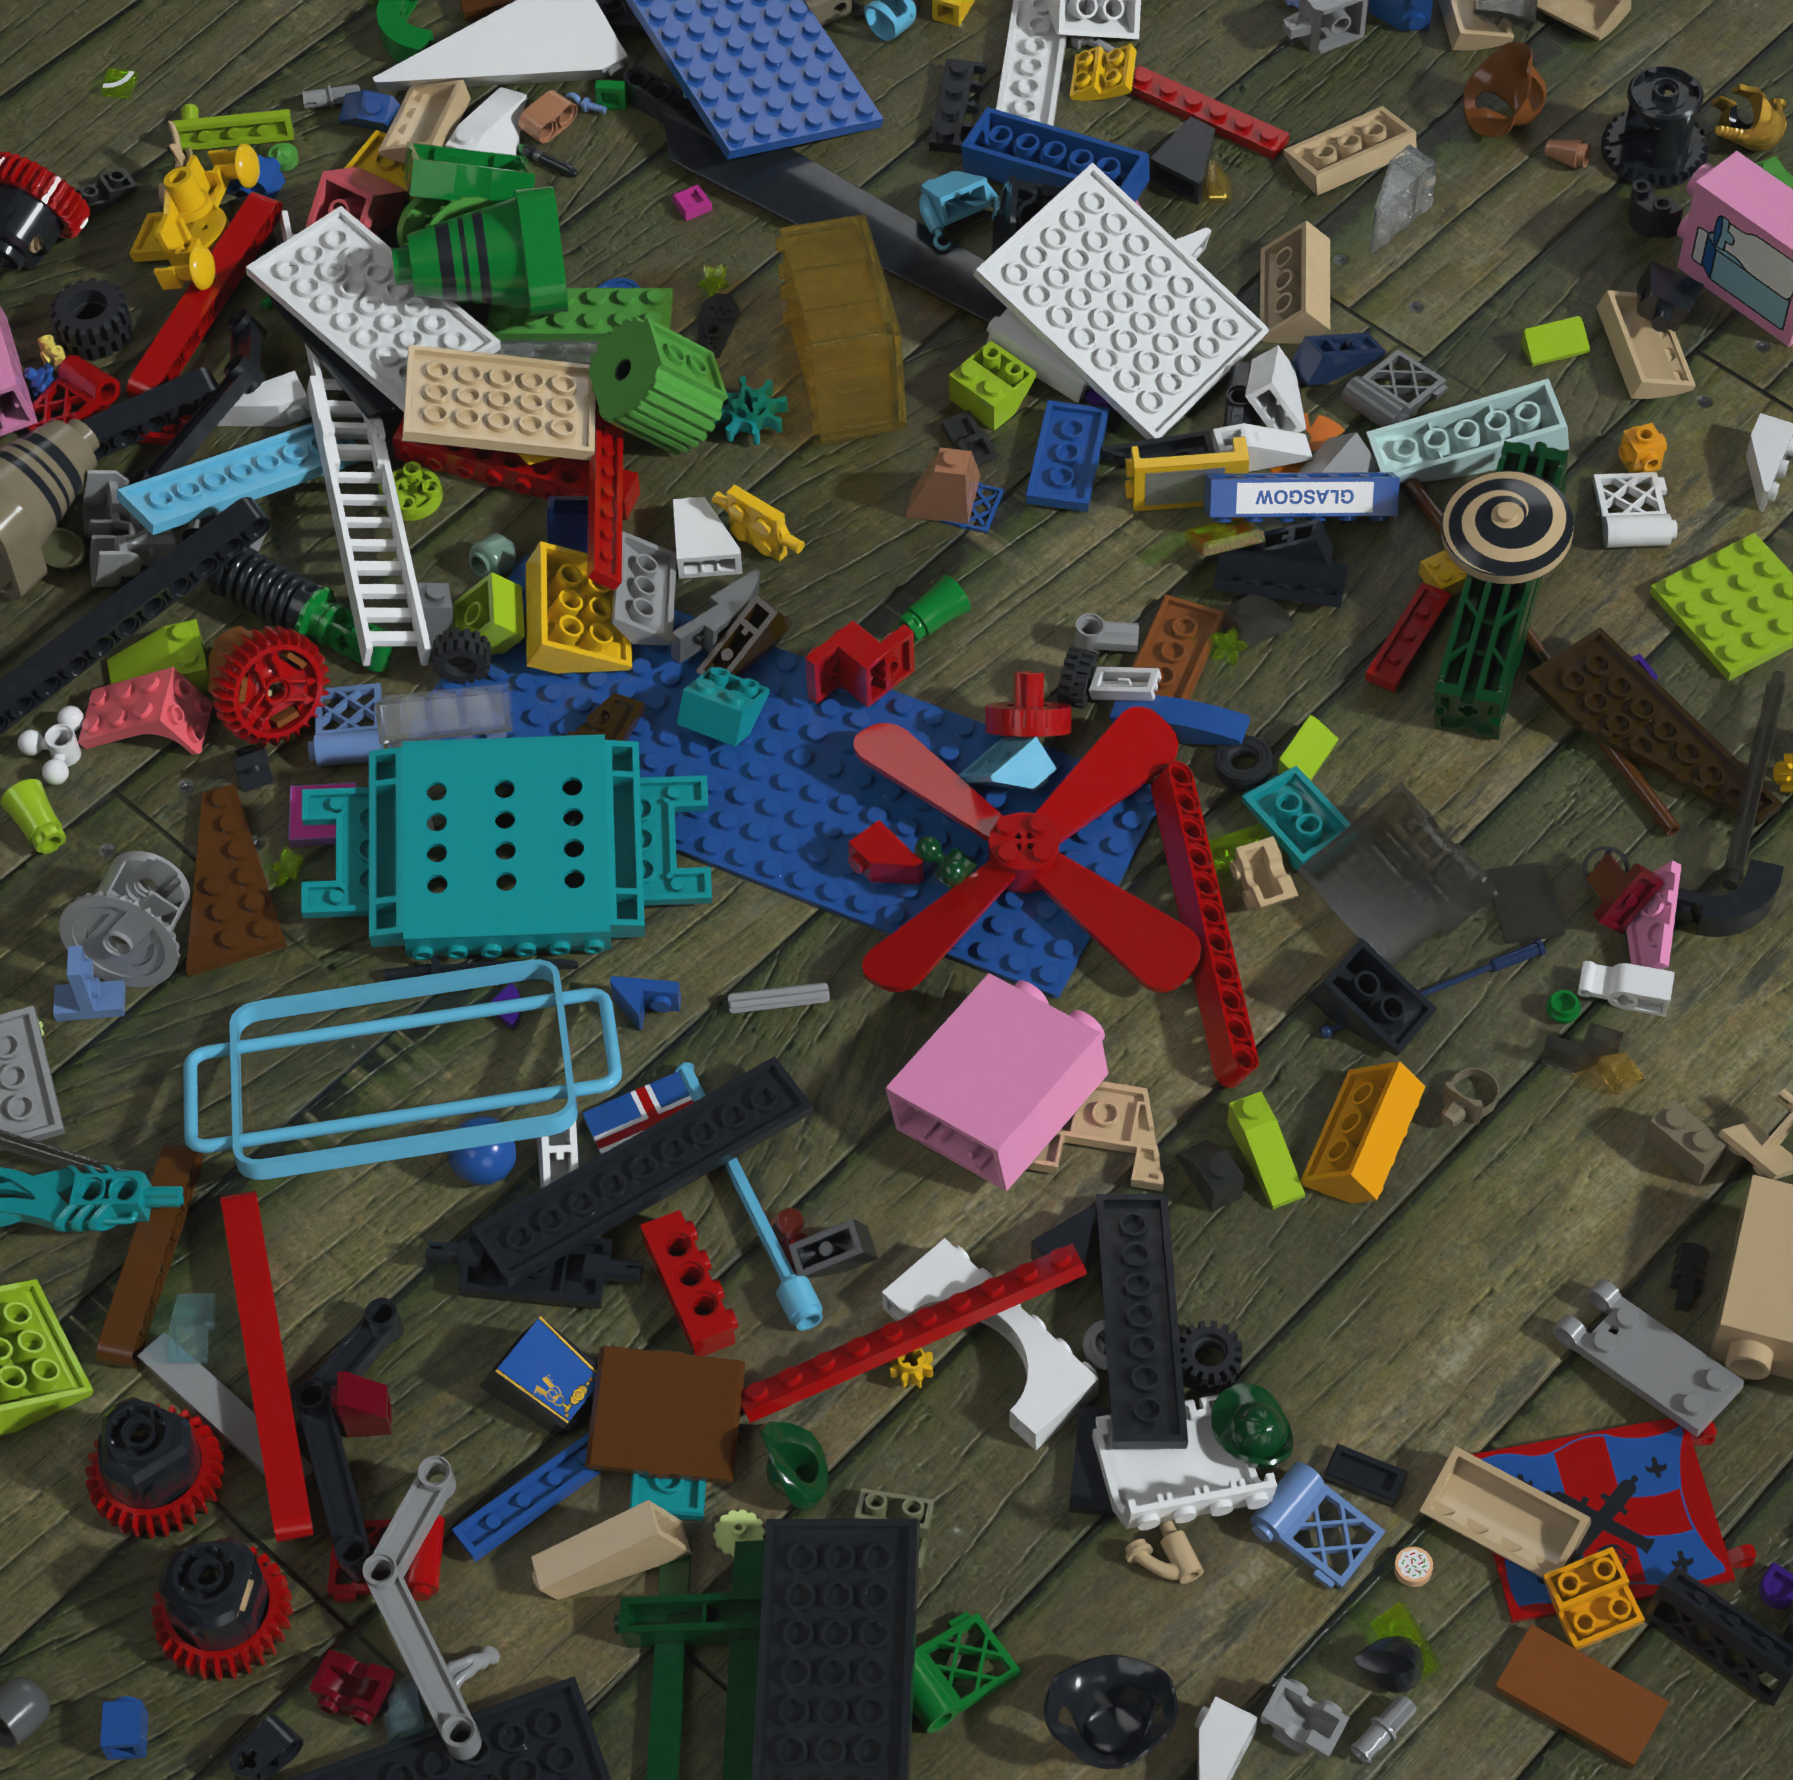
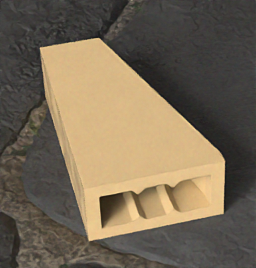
M647 1500L532 1556L531 1559L535 1570L532 1572V1578L540 1592L560 1600L691 1555V1550L682 1521L650 1500Z

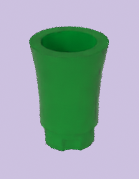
M943 575L929 591L909 606L897 621L900 627L905 624L914 631V643L924 637H929L952 620L970 612L971 604L960 585L950 576Z

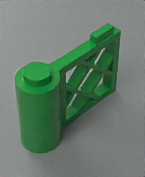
M966 1611L948 1622L950 1629L915 1649L913 1713L927 1733L931 1734L941 1730L957 1714L1021 1676V1669L978 1612L970 1616ZM975 1627L984 1639L983 1647L978 1648L960 1644L962 1634ZM957 1638L956 1643L950 1642L953 1639ZM936 1649L954 1652L951 1667L935 1664L929 1654ZM958 1653L981 1657L978 1673L955 1668ZM985 1658L1000 1661L1007 1672L999 1677L982 1674ZM944 1675L949 1676V1681L945 1678ZM957 1677L976 1681L974 1692L961 1699L952 1687L953 1678ZM980 1682L985 1683V1685L980 1687Z

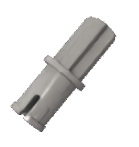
M357 84L331 88V85H327L328 88L302 91L305 110L323 106L334 108L336 104H343L346 93L360 91V87Z
M1398 1696L1379 1717L1375 1716L1371 1719L1372 1725L1350 1746L1353 1754L1361 1762L1367 1765L1370 1764L1372 1759L1389 1741L1394 1742L1397 1739L1396 1733L1415 1714L1417 1709L1415 1704L1407 1696Z

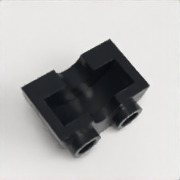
M1640 175L1633 182L1628 205V222L1630 226L1645 237H1649V233L1655 235L1665 234V239L1677 235L1683 208L1669 197H1656L1653 193L1656 186Z

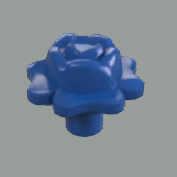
M49 363L36 370L30 366L24 370L23 377L30 380L29 392L34 397L43 393L57 379L53 374L54 368Z

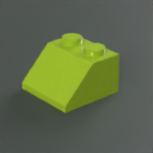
M493 572L489 573L452 603V632L453 628H459L460 631L468 628L472 633L475 630L480 632V637L485 635L488 638L487 642L491 644V654L505 653L525 637L522 586Z

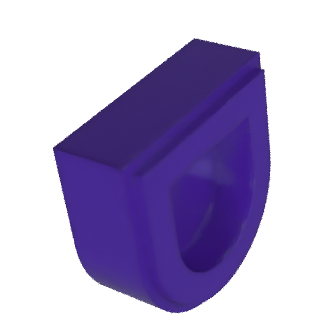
M1772 1562L1759 1585V1595L1762 1601L1774 1609H1786L1792 1606L1793 1574Z

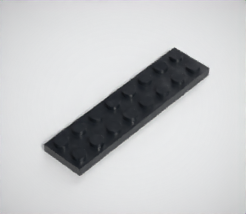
M1096 1194L1095 1211L1112 1449H1187L1188 1432L1167 1194Z

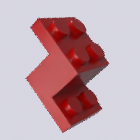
M854 620L844 628L837 629L831 638L822 645L811 649L805 657L808 697L818 704L834 690L842 686L864 706L870 707L915 671L914 631L904 624L895 632L888 633L880 643Z

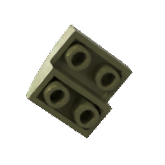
M861 1488L854 1519L918 1518L920 1522L918 1577H921L935 1500Z

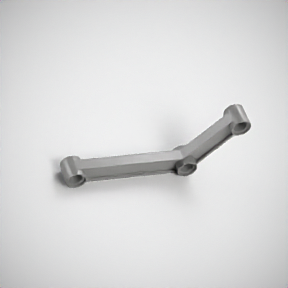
M430 1456L419 1465L418 1475L374 1553L364 1562L362 1571L368 1588L448 1752L458 1760H467L474 1757L481 1748L482 1741L479 1731L404 1580L407 1570L445 1502L454 1494L456 1489V1480L448 1460L441 1456ZM435 1475H445L443 1480L438 1483L429 1482ZM382 1571L391 1572L385 1580H374L375 1576ZM468 1731L471 1733L464 1742L458 1743L453 1741L454 1736L458 1732Z

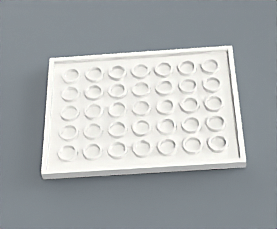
M1094 163L1090 164L982 263L973 274L980 283L1147 440L1163 437L1230 371L1231 366L1238 364L1270 331L1259 318Z

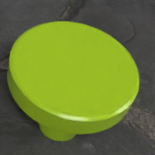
M415 461L407 462L403 468L392 472L403 521L420 520L437 510L443 498L441 482L435 473L421 467L420 463ZM378 484L379 495H384L382 485ZM382 506L384 511L388 514L386 506Z

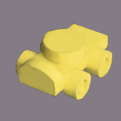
M52 335L41 336L37 339L41 350L40 357L44 364L49 363L50 366H54V370L58 374L59 366L66 358L62 346L55 345Z

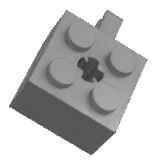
M1300 0L1299 11L1283 19L1282 29L1290 39L1299 37L1310 52L1322 54L1364 38L1368 0Z

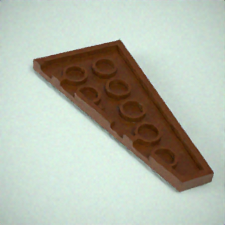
M235 783L202 793L186 962L188 977L287 947Z

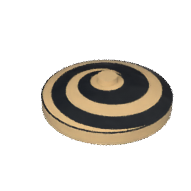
M1520 471L1490 472L1469 480L1452 494L1443 510L1441 537L1448 556L1467 574L1477 579L1497 584L1523 583L1545 575L1564 559L1573 539V514L1565 496L1547 480Z

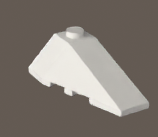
M500 87L457 126L446 143V147L516 155L517 146L520 142L518 120L526 108L527 94Z

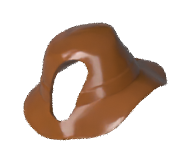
M1509 42L1500 46L1478 66L1467 81L1463 96L1464 114L1468 125L1478 134L1492 138L1501 137L1509 133L1513 126H1526L1530 124L1541 113L1546 102V83L1532 64L1533 52L1528 44ZM1483 92L1496 94L1510 105L1514 114L1512 117H1506L1489 108H1477L1476 100Z

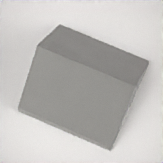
M1354 432L1328 438L1314 453L1313 460L1307 461L1298 473L1379 472V468L1372 453L1358 433Z

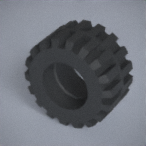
M89 278V281H83L82 279L76 281L77 283L74 285L68 284L65 286L64 291H59L56 294L57 299L52 300V309H50L55 333L65 352L69 351V355H78L84 360H88L89 357L97 360L100 359V356L106 355L109 357L113 355L112 352L115 350L120 351L123 348V343H128L130 340L129 334L133 332V323L123 291L119 290L118 286L114 283L109 285V282L104 279L97 281L96 278Z

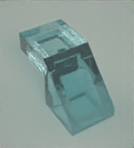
M214 1293L177 1295L169 1324L168 1363H207L208 1330H214Z

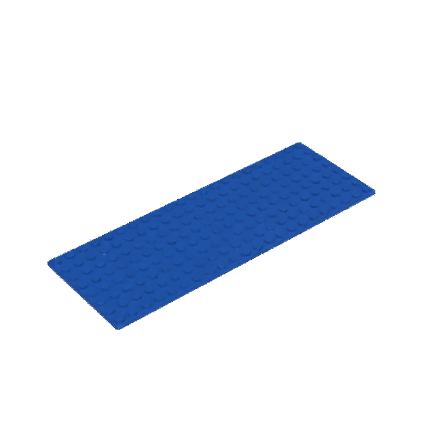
M525 555L521 557L507 578L522 586L525 637L507 652L491 654L489 673L487 676L484 675V679L480 681L475 679V683L469 684L468 681H464V684H458V681L453 683L447 682L448 678L440 679L401 737L402 742L566 736L570 731L575 732L587 721V716L613 693L644 702L645 711L628 741L639 742L640 778L707 775L708 811L675 812L676 853L891 935L951 889L933 875L939 867V864L936 862H923L924 881L920 884L871 882L862 873H856L848 862V842L880 820L913 853H915L916 842L924 836L935 837L941 844V852L946 856L953 847L959 849L978 864L973 872L988 862V841L861 762L853 749L855 736L865 728L877 723L898 725L910 732L957 775L963 772L1001 738L1019 736H1002L986 733L985 724L894 690H890L867 708L840 686L816 704L808 697L805 657L774 647L739 676L743 679L756 680L759 685L769 688L770 692L750 735L736 747L677 725L683 689L701 676L696 670L709 655L704 649L685 661L678 663L671 657V644L670 646L632 644V668L629 671L556 674L528 667L526 665V562L530 556ZM674 609L673 632L696 617ZM1043 746L1055 765L1056 770L1047 777L1049 779L1048 782L1037 790L967 784L1003 816L1019 812L1036 813L1081 759ZM500 783L501 785L509 788L513 787L509 783ZM1143 785L1059 845V852L1119 886L1156 816L1151 785ZM1005 889L945 957L1014 984L1020 980L1029 982L1037 987L1045 996L1058 998L1061 996L1091 936L1042 889L1030 893L1011 892Z

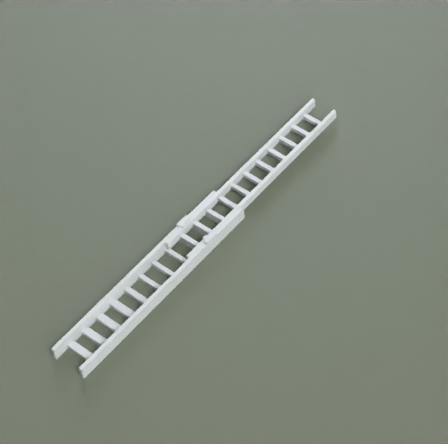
M281 210L280 227L283 241L285 242L296 234H292L288 211ZM305 344L311 371L307 397L363 666L370 665L373 646H417L421 665H428L431 645L385 442L386 435L382 419H380V416L367 419L353 401L327 400L325 390L343 389L335 379H323L321 368L325 367ZM331 417L363 418L364 423L332 422ZM336 439H368L369 445L336 444ZM340 461H373L375 472H339ZM339 483L381 484L384 495L341 494ZM343 505L386 506L388 517H345ZM348 528H391L393 539H350ZM353 551L396 552L398 561H355ZM358 576H402L403 584H359ZM363 599H407L408 608H364ZM368 623H412L413 631H369Z

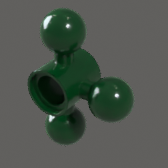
M921 837L915 844V854L923 862H936L939 864L933 875L950 889L962 883L978 865L969 856L955 847L946 856L941 852V844L935 837Z

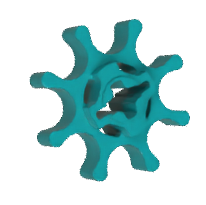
M739 377L740 390L736 393L726 392L728 398L723 402L725 407L721 408L722 416L714 424L730 423L725 427L726 440L729 442L733 441L738 433L747 432L752 435L753 444L759 445V431L761 429L771 428L777 433L783 431L782 418L774 416V414L779 412L786 413L788 411L787 397L769 398L773 395V382L770 379L766 380L761 388L751 389V387L747 386L746 377Z

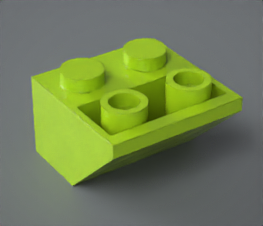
M990 340L949 374V400L965 411L970 410L973 417L995 431L1017 412L1035 380L1037 372Z

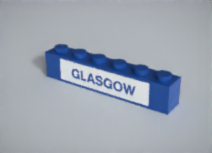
M1393 472L1205 474L1204 512L1210 518H1213L1215 522H1231L1232 517H1244V521L1262 522L1263 517H1275L1276 521L1281 522L1294 521V517H1306L1308 521L1316 519L1325 521L1326 516H1338V520L1355 521L1357 516H1369L1370 520L1385 521L1388 520V516H1398L1400 478Z

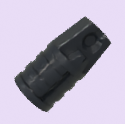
M1681 1243L1676 1249L1677 1255L1669 1288L1677 1290L1674 1309L1689 1312L1693 1293L1702 1294L1705 1269L1710 1252L1706 1247L1696 1243Z

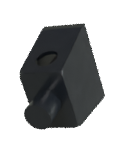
M1651 260L1637 283V313L1639 316L1652 321V328L1658 332H1664L1668 329L1677 331L1693 307L1704 284Z

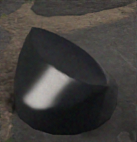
M1401 1635L1377 1640L1366 1646L1353 1658L1356 1666L1373 1684L1394 1694L1406 1693L1413 1689L1420 1681L1424 1669L1423 1655L1419 1646L1410 1638Z

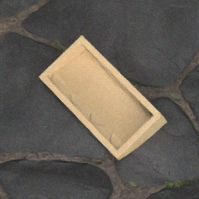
M1438 0L1452 50H1481L1501 46L1513 41L1514 35L1503 0Z
M1519 0L1598 41L1612 32L1631 10V0Z
M464 80L410 86L378 150L380 156L405 163L407 142L446 147V143L459 125L471 100Z
M1607 290L1596 308L1630 398H1663L1694 390L1696 384L1675 331L1668 329L1664 332H1658L1652 328V321L1639 316L1637 313V293Z
M1457 1446L1452 1450L1420 1509V1513L1542 1579L1544 1574L1569 1564L1591 1525V1517Z

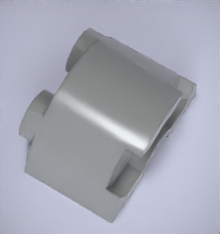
M1282 1677L1261 1715V1723H1269L1274 1728L1271 1736L1286 1747L1303 1755L1306 1749L1313 1750L1318 1753L1320 1759L1329 1757L1350 1717L1343 1714L1342 1709L1330 1700L1322 1699L1318 1703L1307 1696L1308 1689L1301 1682L1294 1679L1287 1680Z

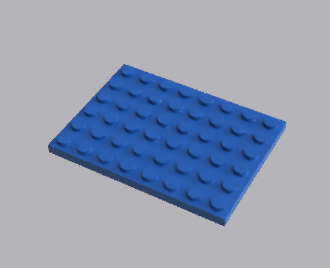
M626 0L727 160L880 128L882 126L884 118L813 12L809 11L805 0Z

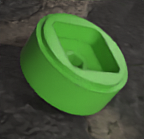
M289 143L276 144L268 152V157H273L280 163V171H289L295 168L299 162L296 147Z

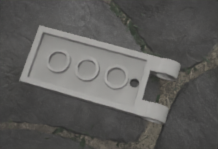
M1600 1279L1587 1292L1590 1303L1599 1311L1608 1314L1591 1333L1587 1332L1584 1325L1577 1318L1569 1314L1564 1315L1552 1328L1554 1336L1561 1344L1573 1349L1696 1437L1703 1432L1743 1389L1744 1380L1623 1298L1619 1290L1605 1279ZM1611 1329H1615L1618 1331V1333L1614 1335L1609 1331Z

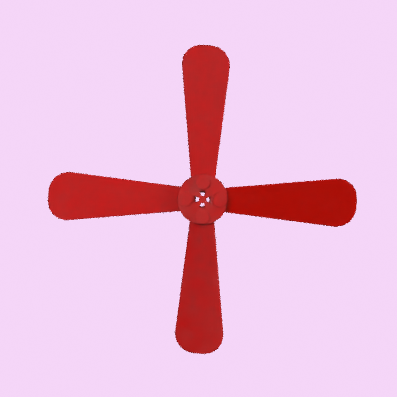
M1142 706L1130 707L1120 714L1036 813L1019 812L1004 816L906 729L895 724L877 723L860 731L854 738L853 749L861 762L988 841L987 863L869 950L862 963L864 978L876 987L889 992H902L912 989L923 981L1005 889L1018 893H1030L1042 889L1144 988L1156 993H1166L1182 985L1194 972L1199 963L1201 944L1196 933L1191 928L1059 852V845L1155 778L1170 762L1176 760L1179 743L1172 727L1152 709Z

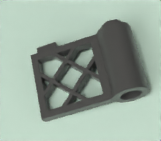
M1398 349L1363 377H1353L1342 392L1341 402L1382 428L1409 420V415L1429 399L1437 400L1447 392V380ZM1399 362L1407 367L1408 370H1393L1392 366ZM1389 379L1390 385H1379L1374 380ZM1395 379L1410 380L1411 386L1396 385ZM1417 380H1427L1432 385L1417 386ZM1398 395H1413L1414 399L1407 403L1399 398Z

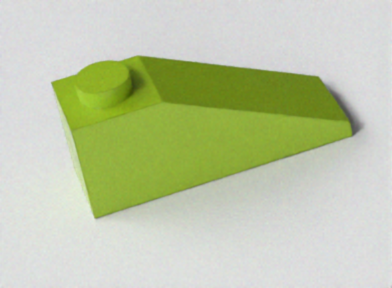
M1262 1091L1230 1102L1227 1125L1272 1210L1305 1198V1192L1277 1119Z

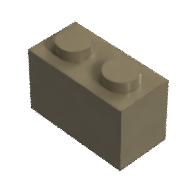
M1674 1099L1650 1120L1644 1139L1647 1145L1697 1186L1703 1183L1722 1165L1728 1146L1727 1142Z

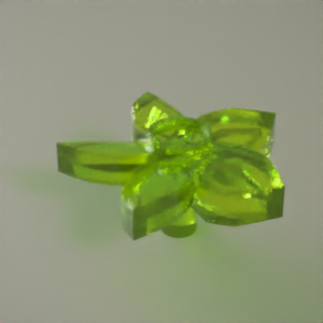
M720 264L715 269L704 265L703 272L707 278L700 281L697 286L702 289L709 288L710 297L718 293V287L726 289L730 286L728 281L724 279L727 273L725 264Z
M1235 627L1231 628L1226 635L1223 633L1211 634L1213 643L1218 646L1213 658L1220 659L1227 654L1228 659L1236 666L1239 659L1238 652L1244 651L1249 645L1244 641L1236 640L1238 632Z
M286 846L281 853V861L271 865L273 870L280 872L276 881V886L279 887L285 883L287 878L294 881L298 880L299 867L303 861V855L294 854Z

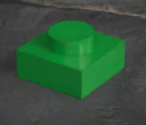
M596 80V103L607 107V110L626 111L628 102L625 81Z

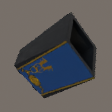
M540 1316L522 1332L479 1386L540 1427L556 1435L563 1428L570 1431L583 1415L578 1411L586 1400L590 1404L593 1402L598 1364Z

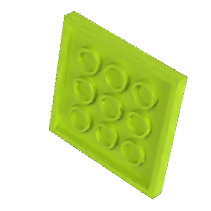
M1755 532L1651 585V596L1728 681L1793 648V573Z

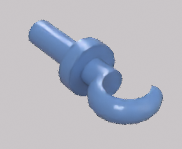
M569 92L565 95V98L569 101V97L573 98L576 101V105L580 106L584 112L593 110L605 114L607 111V107L592 103L591 98L585 97L582 100L574 92Z

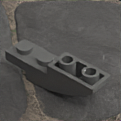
M754 569L745 576L739 577L724 589L715 592L710 597L708 611L702 612L698 617L672 632L671 657L678 663H681L702 649L710 653L756 594L759 596L760 571Z

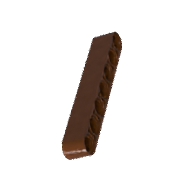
M166 1143L161 1150L151 1185L152 1187L182 1186L184 1204L180 1207L151 1208L149 1222L137 1223L98 1341L97 1361L99 1363L128 1368H136L139 1364L137 1356L144 1349L202 1169L203 1153L195 1152L188 1146Z

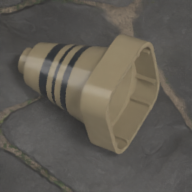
M72 419L67 424L60 420H51L0 448V593L11 600H19L47 574V566L41 549L85 485L87 470H95L97 466L94 451L99 448L98 438L85 423L78 419Z

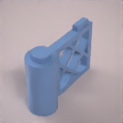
M373 683L324 688L328 691L329 695L321 696V702L328 699H338L341 702L332 709L326 705L325 707L316 708L315 713L318 715V718H315L314 741L308 742L310 761H316L317 767L368 763L369 751L384 749L381 684ZM374 695V698L365 706L356 701L361 696ZM349 706L357 710L349 719L340 714ZM365 716L374 721L372 726L360 727L357 723ZM332 720L342 724L337 729L323 730V727Z
M1295 1462L1277 1484L1272 1502L1257 1509L1250 1518L1253 1525L1252 1531L1259 1539L1266 1543L1273 1541L1282 1544L1313 1568L1315 1572L1312 1576L1329 1590L1334 1585L1338 1589H1342L1386 1532L1325 1485L1322 1477L1313 1468L1302 1462ZM1324 1499L1338 1508L1340 1520L1320 1521L1318 1506ZM1313 1514L1314 1522H1306ZM1362 1526L1373 1536L1366 1544L1351 1545L1348 1527ZM1341 1527L1344 1545L1325 1547L1322 1529ZM1315 1529L1318 1547L1304 1548L1293 1538L1299 1530ZM1352 1552H1359L1353 1560ZM1326 1554H1346L1348 1568L1341 1576L1328 1567Z

